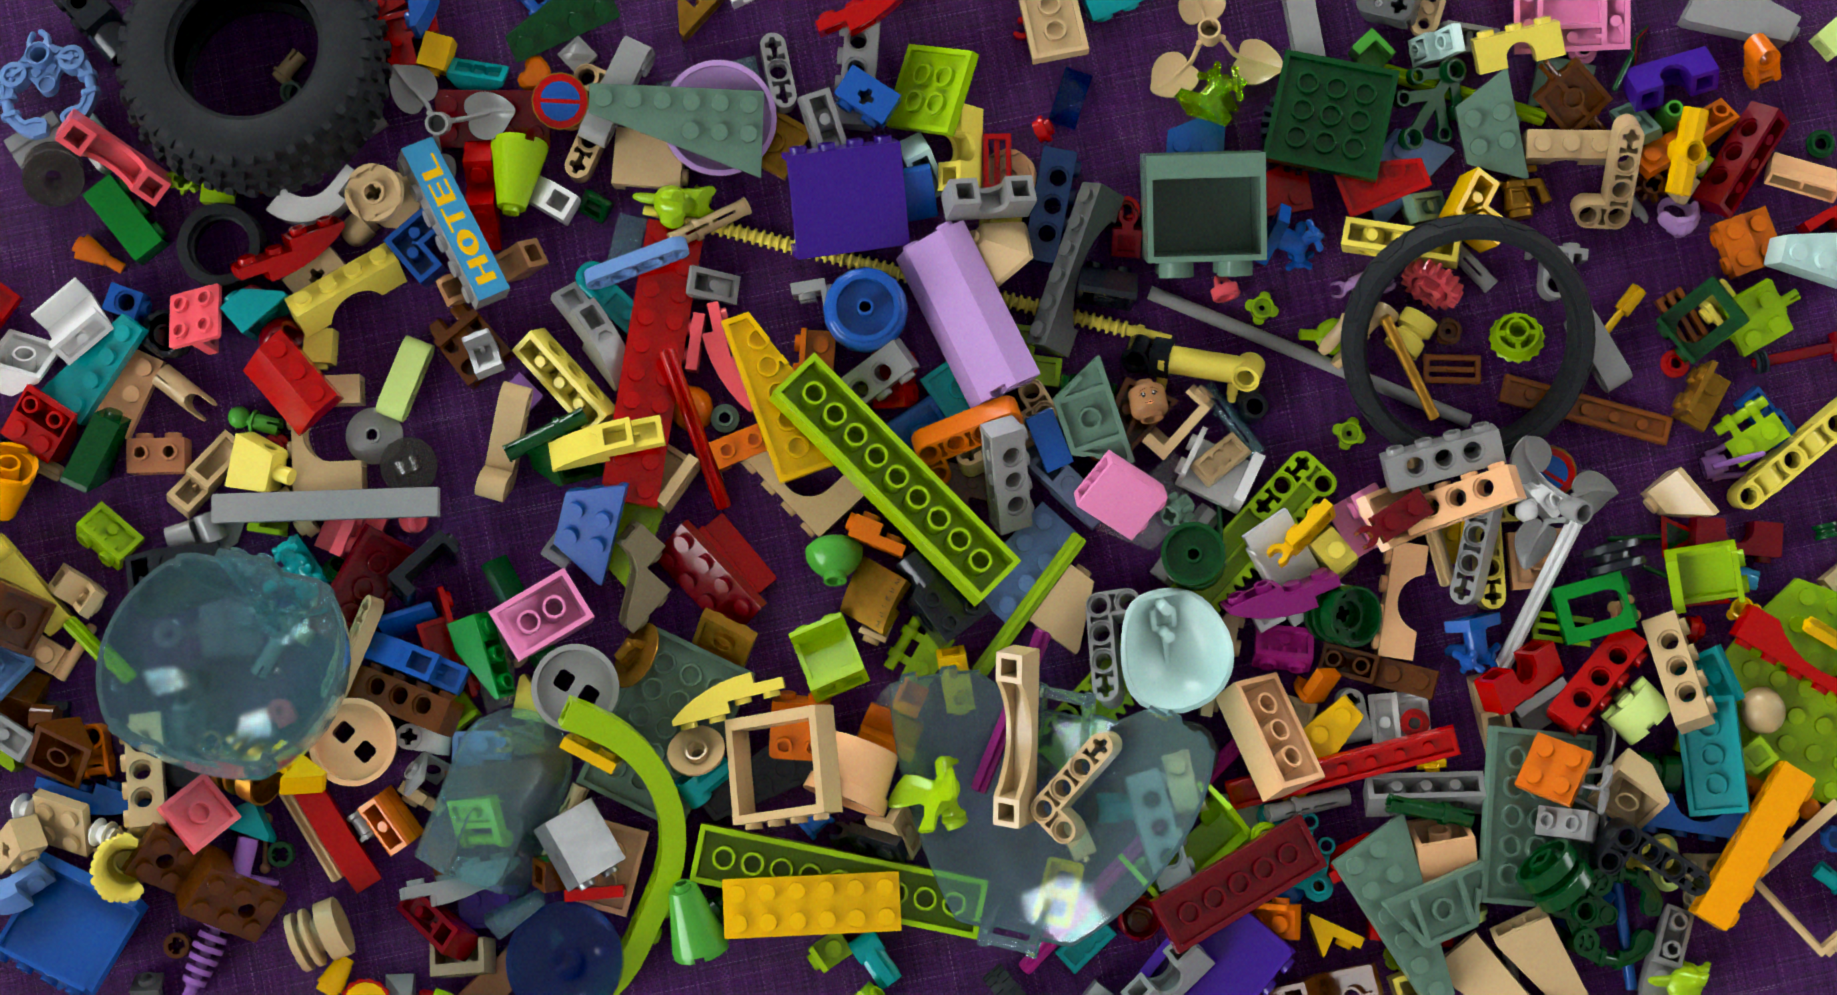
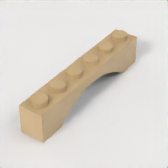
M1012 645L996 651V682L1004 702L1006 744L1003 766L993 797V825L1020 829L1036 821L1031 815L1030 807L1033 800L1037 797L1039 648Z

